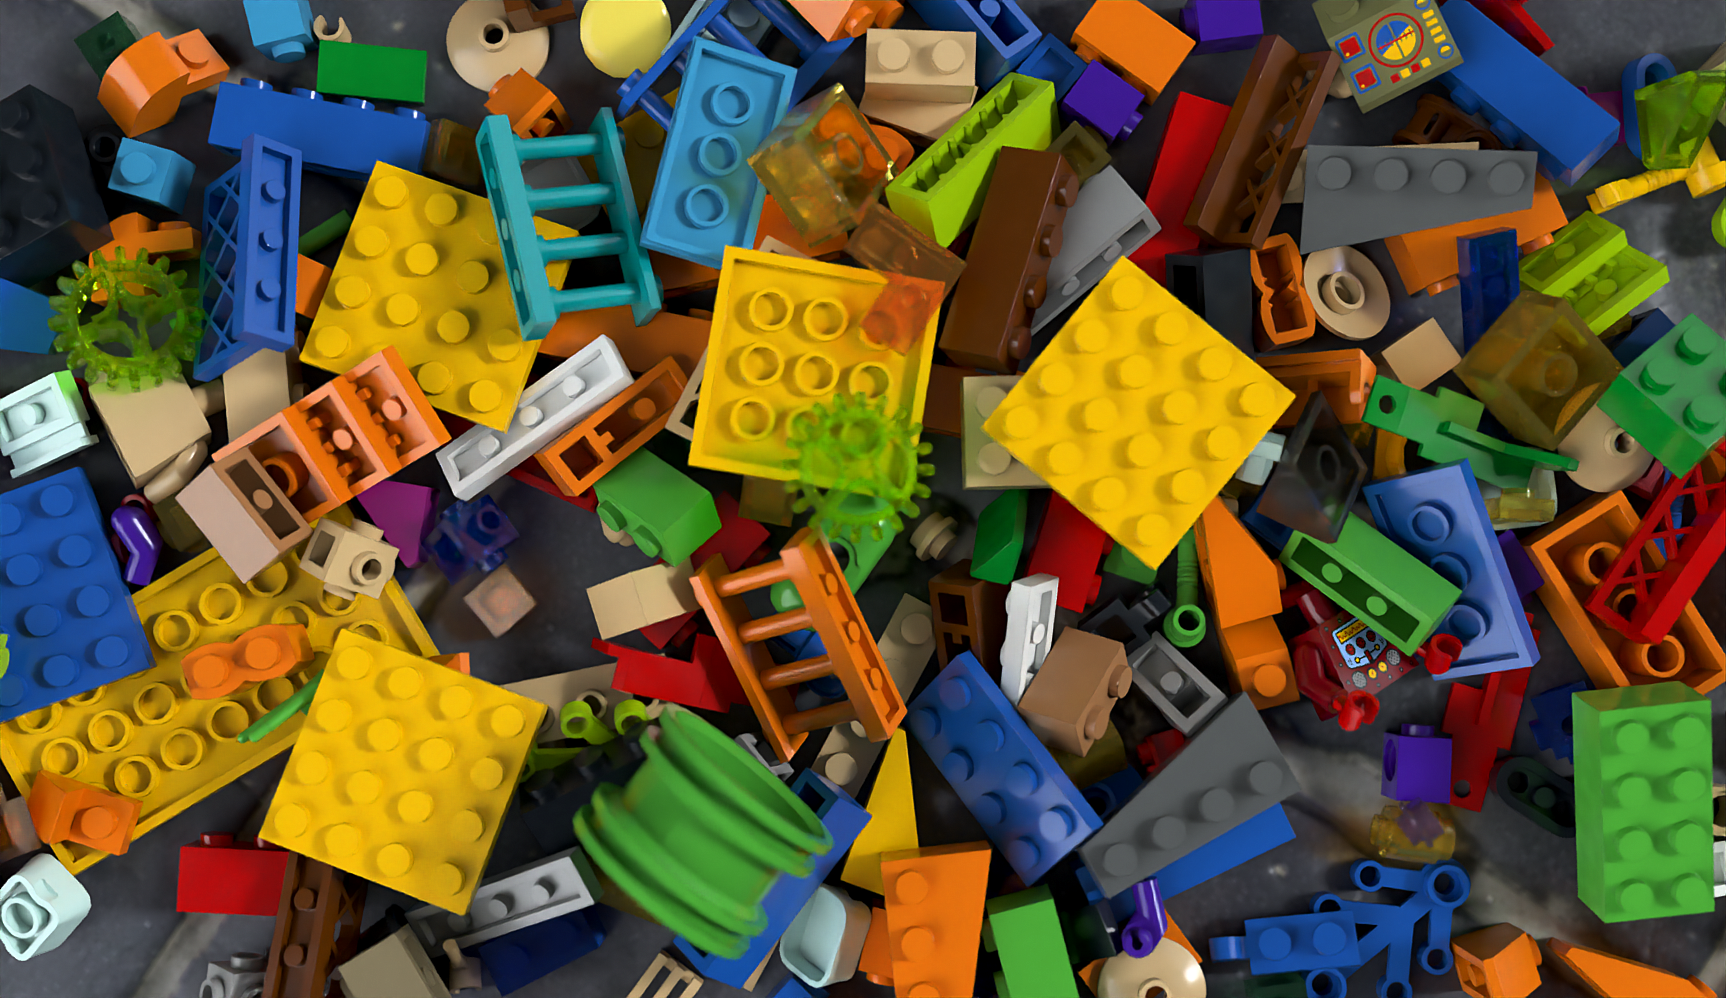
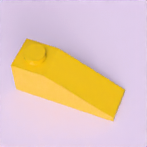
M898 725L891 738L888 739L864 805V809L873 817L850 845L840 872V880L883 896L880 852L919 848L905 728Z

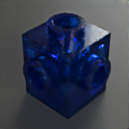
M487 494L471 504L461 499L448 507L439 515L441 522L420 544L453 586L478 570L483 576H486L499 568L510 558L505 550L520 535L510 523L507 515L500 510L490 495Z
M1581 678L1530 696L1538 718L1528 723L1540 751L1551 748L1556 760L1567 757L1570 765L1574 764L1573 732L1562 730V722L1566 717L1572 716V692L1588 691L1584 680Z

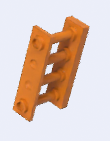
M819 523L801 528L779 552L782 559L730 573L721 552L712 554L692 574L689 580L693 586L695 598L699 605L703 607L758 717L766 741L771 744L780 764L789 762L809 735L808 732L857 720L858 723L862 724L870 743L891 738L908 711ZM790 580L795 584L805 605L804 607L753 620L741 593ZM811 627L818 632L827 654L780 666L775 665L763 641ZM833 674L840 678L850 700L798 712L786 688L789 685Z

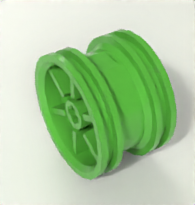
M666 704L658 716L663 727L648 726L640 737V742L649 758L624 787L609 782L601 783L591 797L593 805H583L575 814L573 824L582 843L598 864L640 905L665 925L704 950L722 958L737 960L750 948L748 936L757 937L768 926V917L761 905V901L785 873L803 879L808 877L816 868L815 859L812 854L821 856L828 854L834 847V839L816 814L783 781L754 756L694 713L675 704Z

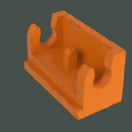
M1361 348L1256 357L1255 363L1296 396L1270 429L1364 423L1361 419L1376 375V366Z

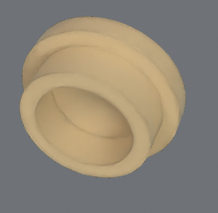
M935 512L927 517L915 530L910 539V543L917 549L916 556L922 561H926L932 556L936 560L943 558L958 540V536L954 534L958 522L951 516L943 517L939 512Z

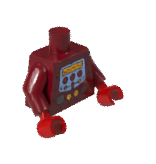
M1316 587L1295 599L1310 624L1309 628L1288 641V650L1293 659L1296 688L1300 693L1311 699L1321 722L1338 716L1339 725L1346 731L1359 729L1362 721L1365 724L1373 723L1380 709L1379 701L1374 695L1418 666L1419 663L1416 659L1420 656L1424 657V666L1430 673L1440 675L1449 670L1451 663L1459 659L1463 646L1458 638L1450 634L1441 633L1435 635L1430 643L1425 641L1409 657L1343 607L1338 609L1333 600Z

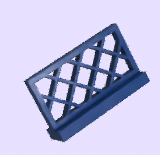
M252 133L242 141L241 161L204 189L193 378L205 382L213 380L263 348L283 353L294 346L302 151L256 133Z

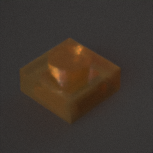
M507 564L501 565L463 598L496 639L504 636L540 605L539 601Z

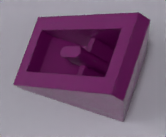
M382 480L356 495L377 527L384 530L383 535L389 544L400 549L398 556L407 568H421L428 563L440 489Z

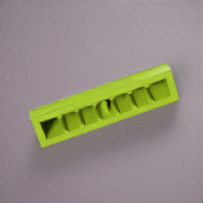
M1014 72L1008 73L885 188L888 203L894 216L915 241L928 250L940 254L980 215L1002 146L1045 151L1061 136L1054 83Z

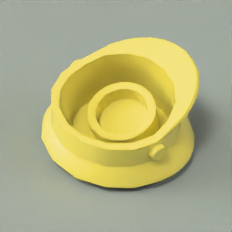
M588 0L582 11L580 39L585 54L597 69L614 78H628L636 69H639L643 74L647 73L661 58V52L671 38L670 16L662 0Z

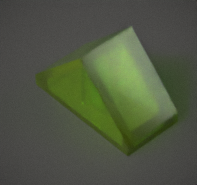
M1691 70L1634 91L1642 161L1645 167L1649 170L1683 169L1692 166L1726 102V70Z

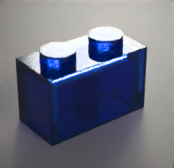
M592 904L488 939L478 950L501 996L504 997L599 948L608 934Z

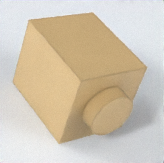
M1433 317L1417 324L1368 357L1376 366V375L1386 377L1417 390H1421L1463 361Z

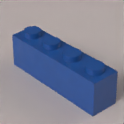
M907 0L933 31L976 32L975 80L985 92L998 84L1008 73L1015 72L1027 59L1043 35L1013 0Z
M1447 0L1439 8L1464 63L1430 79L1428 82L1433 84L1436 80L1440 81L1452 91L1450 97L1462 111L1471 116L1477 112L1492 124L1490 130L1505 146L1514 148L1518 145L1524 151L1538 152L1536 171L1551 182L1558 178L1570 188L1617 142L1621 124L1618 120L1468 1Z
M241 78L240 85L220 81L207 143L225 155L241 158L242 141L252 133H256L301 150V170L368 182L378 160L429 179L431 177L439 132L425 120L426 115L419 111L395 107L393 114L374 111L375 105L364 100L349 97L343 98L342 104L323 101L324 96L322 94L303 88H292L290 95L272 91V85L251 78Z
M807 767L790 789L825 825L834 839V847L824 856L812 854L815 859L816 868L808 877L803 879L788 873L781 877L761 901V905L768 917V926L757 937L748 936L750 948L741 958L737 960L722 958L704 950L678 934L673 940L674 944L704 976L741 989L873 817L840 786Z
M1280 802L1150 876L1157 877L1162 901L1292 840L1296 838V835ZM1077 853L1079 858L1069 862V865L1086 901L1105 898L1106 896L1100 893L1083 860ZM1131 886L1111 898L1106 897L1116 923L1131 917L1136 910Z

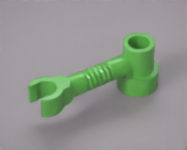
M1188 529L1177 543L1179 562L1177 566L1179 568L1177 569L1178 588L1175 608L1166 615L1161 627L1162 636L1174 648L1180 651L1196 647L1206 632L1205 616L1201 609L1198 608L1197 578L1199 561L1193 529ZM1178 619H1189L1194 625V630H1184L1179 625Z

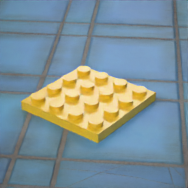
M377 160L299 360L341 376L379 351L393 345L432 408L507 434L542 339L524 342L522 340L490 201L481 196ZM535 215L532 217L536 234L542 235L545 240L581 236L579 231ZM572 259L547 263L545 272L549 286H554L557 291H561Z
M725 245L688 465L908 502L944 283Z
M1122 255L981 426L980 430L1151 570H1156L1296 396Z
M341 628L258 837L465 916L470 912L549 705L352 630Z

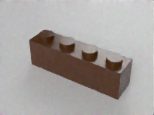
M1002 146L938 345L957 365L1016 376L1020 360H1023L1030 350L1032 339L1030 328L1036 309H1039L1045 301L1047 295V273L1052 258H1056L1061 250L1063 222L1068 208L1075 204L1079 190L1078 176L1061 153Z

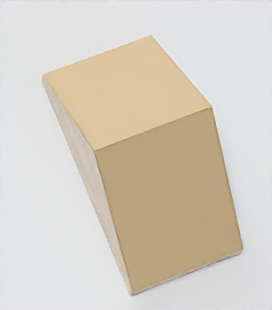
M690 556L677 567H673L668 562L633 571L587 588L588 597L602 640L703 608L697 602L693 586L689 580L695 572Z

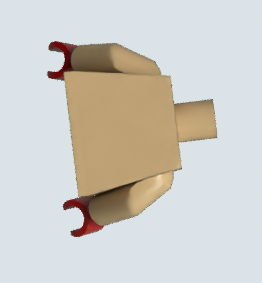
M120 358L91 373L88 380L77 377L73 378L78 390L83 389L82 400L86 410H96L135 488L144 487V492L124 497L121 506L130 505L133 507L140 501L144 511L152 521H155L162 513V505H165L187 486L208 456L207 446L211 443L212 431L205 417L226 409L224 385L217 378L190 389L181 370L177 366L166 368L160 362Z

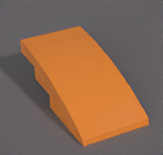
M391 345L343 375L329 381L295 404L276 413L211 456L216 462L246 446L307 524L452 438L394 346Z

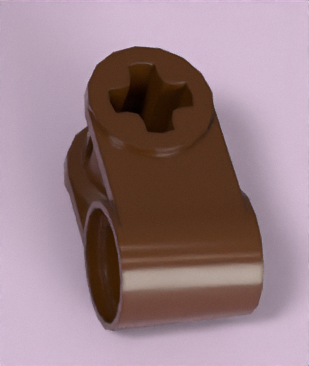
M1426 93L1418 99L1416 103L1418 110L1405 129L1396 131L1392 137L1394 146L1479 142V150L1502 151L1501 143L1492 131L1485 129L1460 113L1447 100ZM1428 124H1430L1429 129L1427 130V132H1426L1425 135H1424V134H1423L1424 129L1426 128V126H1427Z

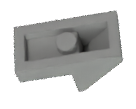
M1158 631L1152 634L1151 640L1127 657L1128 666L1132 669V683L1158 707L1171 726L1188 737L1229 701L1213 683Z

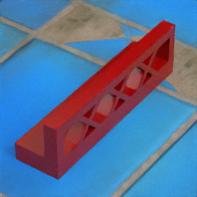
M1726 440L1714 450L1725 459ZM1700 463L1682 479L1672 474L1582 607L1636 644L1660 645L1726 547V473L1720 482L1705 485ZM1690 478L1691 487L1683 488ZM1715 489L1707 500L1706 491ZM1693 493L1697 512L1696 518L1690 526L1674 529L1670 511L1671 504L1677 496ZM1660 522L1661 531L1653 532ZM1684 534L1677 544L1675 535ZM1663 538L1667 556L1666 562L1660 570L1644 573L1639 551L1647 540ZM1630 566L1631 575L1622 577ZM1653 579V581L1647 588L1645 580ZM1633 582L1637 604L1628 618L1625 619L1604 603L1616 585Z

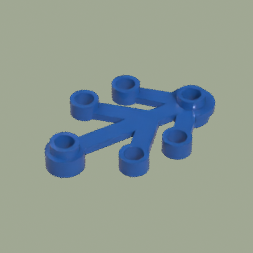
M1434 857L1426 861L1419 870L1382 866L1373 859L1360 858L1350 868V879L1358 888L1366 892H1375L1383 886L1415 892L1399 905L1344 900L1330 891L1317 892L1310 900L1309 909L1311 914L1319 913L1320 904L1326 899H1332L1335 902V911L1353 910L1355 923L1374 925L1357 939L1361 966L1388 945L1386 974L1380 977L1376 984L1377 996L1379 998H1388L1386 991L1389 985L1399 982L1402 986V992L1398 998H1412L1413 990L1408 981L1414 923L1429 911L1428 940L1423 942L1417 949L1416 958L1418 964L1433 975L1447 973L1453 965V954L1449 949L1453 909L1462 905L1468 898L1471 880L1465 867L1449 857ZM1366 866H1373L1376 872L1374 880L1368 884H1363L1360 880L1361 870ZM1440 874H1447L1449 878L1448 887L1444 891L1437 892L1434 887L1436 877ZM1433 949H1440L1442 952L1441 962L1436 966H1429L1427 962L1428 954ZM1361 966L1303 971L1299 981L1300 990L1305 998H1345L1347 993L1346 979ZM1320 974L1327 975V987L1322 991H1314L1312 988L1313 979Z

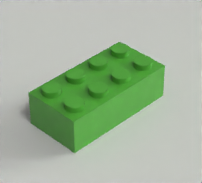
M1681 681L1572 692L1578 898L1604 923L1714 912L1711 699Z

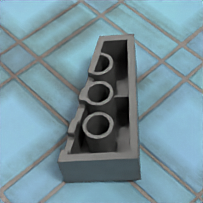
M1308 145L1300 254L1531 209L1538 152Z
M1246 691L1233 694L1224 706L1188 737L1172 755L1158 765L1127 798H1124L1101 820L1104 824L1076 848L1102 895L1107 898L1113 897L1302 789Z

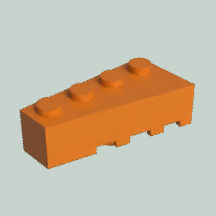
M987 840L880 852L896 998H972L991 848Z

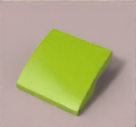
M1586 210L1553 235L1554 243L1528 254L1506 271L1508 279L1534 305L1558 325L1586 344L1670 281L1665 264L1628 245L1624 229L1589 210Z

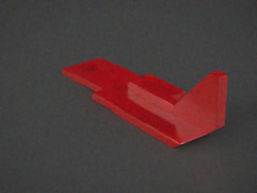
M1524 612L1529 627H1531L1534 614ZM1530 628L1537 646L1541 630ZM1531 667L1485 673L1481 689L1452 682L1440 731L1451 734L1450 738L1452 739L1450 805L1481 812L1489 784V774L1494 766L1498 747L1506 750L1511 748ZM1459 780H1465L1469 784V792L1464 797L1456 796L1453 790L1455 783Z
M697 632L690 662L602 640L601 638L593 637L591 648L607 655L618 657L610 687L612 689L727 714L731 702L752 706L718 637ZM800 683L787 686L794 704Z

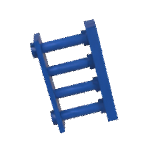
M714 0L646 74L636 69L617 91L623 99L614 114L623 121L639 105L668 132L674 108L660 97L653 88L672 67L681 76L683 75L688 56L687 51L690 48L694 35L701 37L706 30L722 45L768 59L721 15L734 0ZM748 0L801 50L798 55L805 61L797 70L786 113L787 116L854 41V38L848 37L827 42L819 32L815 35L779 0Z

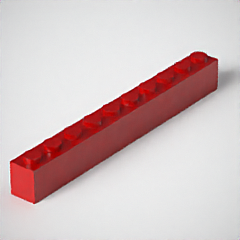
M1183 91L1179 92L1171 105L1141 199L1162 229L1127 257L1129 261L1166 291L1165 254L1208 246V242L1182 224L1232 109L1230 106ZM1050 488L1021 579L1040 572L1059 577L1056 606L1075 613H1082L1085 604L1093 606L1096 601L1102 581V576L1095 574L1101 554L1109 556L1115 539L1054 489Z

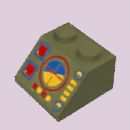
M1318 0L1311 4L1330 49L1342 58L1339 67L1363 114L1464 63L1435 0Z

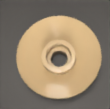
M467 0L456 11L449 24L446 40L447 52L454 69L464 81L481 91L490 92L499 79L507 74L513 76L520 68L536 78L544 68L549 56L550 34L548 26L516 33L506 14L503 0ZM531 2L533 12L539 11ZM501 29L503 31V38L500 42L496 44L486 42V36L489 31Z
M1348 245L1310 252L1302 264L1300 285L1311 299L1315 318L1330 332L1348 340H1365L1380 332L1389 318L1390 296L1386 283L1376 266L1364 254Z
M1610 386L1592 389L1574 401L1562 419L1557 440L1559 455L1580 461L1577 472L1565 471L1567 475L1583 488L1604 493L1624 489L1636 482L1648 469L1654 457L1596 406ZM1620 434V443L1616 449L1615 440Z
M1162 937L1154 951L1144 958H1133L1125 951H1122L1117 956L1108 957L1099 973L1097 996L1098 998H1145L1149 988L1160 986L1164 989L1163 998H1206V984L1203 972L1193 955L1179 943Z

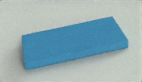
M694 35L638 246L719 270L722 268L725 245L752 250L798 69Z

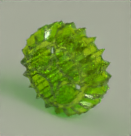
M120 245L115 247V260L107 262L100 250L94 251L92 258L95 267L92 269L83 262L75 261L72 264V268L79 280L61 276L57 281L58 288L67 296L56 295L51 296L49 299L50 308L61 313L48 318L49 330L63 333L53 340L54 347L57 352L73 350L66 359L69 369H78L89 363L84 374L85 381L92 384L98 380L103 372L107 374V389L116 391L119 387L120 378H129L130 390L135 393L140 392V377L148 376L155 388L161 387L163 385V378L160 372L162 368L175 377L182 374V366L175 356L186 361H194L197 352L187 342L195 343L204 336V330L193 324L205 319V310L198 306H190L199 300L200 293L197 288L188 287L181 289L187 281V273L184 270H178L167 276L166 274L170 267L169 258L162 256L152 266L148 264V250L140 248L137 251L136 260H127L125 248ZM122 282L145 285L157 291L162 297L158 298L155 293L143 297L133 295L127 291ZM103 288L108 302L107 307L101 313L92 316L93 322L80 327V314L85 303L94 293ZM118 300L124 311H127L132 318L137 317L138 339L132 328H128L124 321H119ZM174 312L176 324L171 336L161 347L152 351L147 332L151 327L162 322V316ZM98 341L102 345L109 342H119L127 346L134 357L113 356L99 350L91 343Z
M864 391L856 392L854 408L847 409L845 398L841 393L834 394L832 403L835 413L831 415L820 402L815 403L812 406V411L819 423L814 426L809 420L800 417L795 424L798 430L807 436L806 440L802 441L795 437H788L785 442L786 448L800 453L799 459L789 458L781 462L782 470L787 472L798 471L799 479L784 483V491L786 493H793L802 489L805 495L804 498L798 500L793 505L794 512L797 514L801 513L811 505L817 513L808 522L810 529L815 530L821 525L823 519L826 518L833 522L828 530V539L837 540L841 533L842 525L850 527V543L855 545L861 541V527L868 526L870 537L874 542L883 540V530L880 522L886 521L890 529L895 533L902 531L904 526L896 513L901 510L912 518L919 515L920 509L909 500V497L912 494L919 498H927L931 493V489L926 485L916 483L917 476H932L935 472L933 465L917 464V457L924 456L932 451L931 444L921 443L913 446L910 440L923 430L921 423H913L904 430L898 423L906 416L908 409L901 405L895 410L891 418L883 414L888 404V397L884 395L878 397L873 410L866 409L867 398ZM847 423H865L878 428L867 442L859 446H850L839 438L837 440L827 433L831 429ZM891 439L896 444L903 463V478L899 489L890 483L891 479L882 472L879 464L880 455ZM874 445L876 449L868 458L871 464L866 468L872 470L871 479L868 480L860 476L854 482L851 481L843 491H840V485L847 478L844 472L849 468L843 466L844 457L848 456L850 459L856 460ZM815 446L826 454L825 457L835 465L837 471L836 480L824 498L817 491L811 474V457ZM857 489H865L875 496L879 495L889 503L885 508L877 512L862 515L850 514L837 509L851 491Z

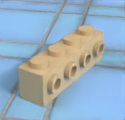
M670 652L660 653L658 655L670 657ZM617 662L498 685L549 705L535 740L538 744V749L566 748L565 738L570 737L564 735L561 730L559 712L566 703L571 701L587 703L592 709V715L616 735L618 733L614 720V709L622 701L635 699L642 702L647 714L653 719L659 716V713L666 704L680 706L679 703L610 688ZM631 715L626 717L624 720L631 721L636 719L638 716ZM574 717V718L570 719L569 721H570V722H579V721L583 720L584 718H583V717Z

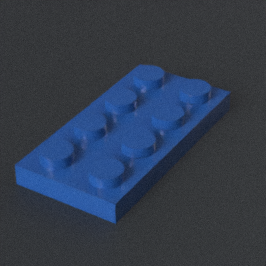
M1468 458L1371 480L1364 485L1362 489L1378 531L1462 591V594L1439 627L1426 640V642L1430 643L1435 635L1445 633L1458 638L1463 646L1459 659L1451 663L1446 673L1440 675L1432 674L1434 681L1534 666L1541 657Z
M970 650L957 655L906 708L908 712L902 719L904 724L1027 888L1043 878L1104 824Z

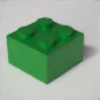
M1692 312L1622 370L1596 404L1679 479H1682L1726 440V341Z

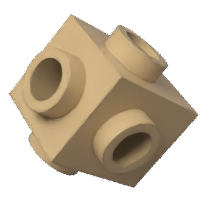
M320 517L299 567L326 582L323 589L334 595L352 601L355 600L357 593L379 599L384 585L393 575L395 559L400 549L383 541L381 538L384 530L372 524L354 518L349 527Z

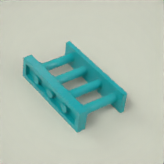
M611 107L600 108L587 130L588 134L520 139L519 135L512 134L508 115L505 114L486 116L475 138L523 342L544 339L556 323L560 313L631 304L636 327L646 326L662 308L664 292L661 279L657 274H653L647 248L638 246L642 227L624 159L626 140L623 129L615 124ZM593 155L600 183L532 189L529 184H524L520 167L523 161ZM606 204L613 232L545 240L542 235L536 234L532 217L535 211ZM618 254L625 280L623 284L557 291L554 286H549L545 267L551 261Z

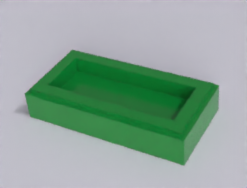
M320 40L316 92L326 97H349L366 101L425 106L428 53L424 50Z

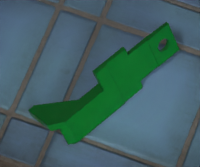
M1375 375L1361 419L1364 423L1419 443L1417 456L1437 464L1468 458L1475 479L1525 496L1533 467L1551 471L1577 472L1580 461L1570 457L1505 443L1477 432L1485 404L1444 387H1438L1436 395L1432 396L1386 377ZM1384 395L1389 396L1392 400V408L1388 413L1382 412L1379 407V401Z

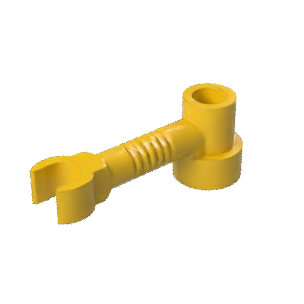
M1705 135L1679 147L1677 152L1680 159L1628 179L1605 184L1595 189L1596 193L1586 196L1593 213L1598 215L1636 197L1680 180H1685L1693 199H1697L1726 186V161L1720 162L1708 135Z

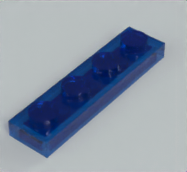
M1499 227L1458 236L1457 251L1467 397L1485 404L1477 432L1500 441L1527 436L1529 434L1517 230L1515 228Z

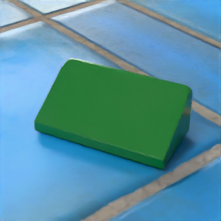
M1008 489L981 511L977 524L970 570L971 576L1004 585L1012 582L1023 546L1029 489Z

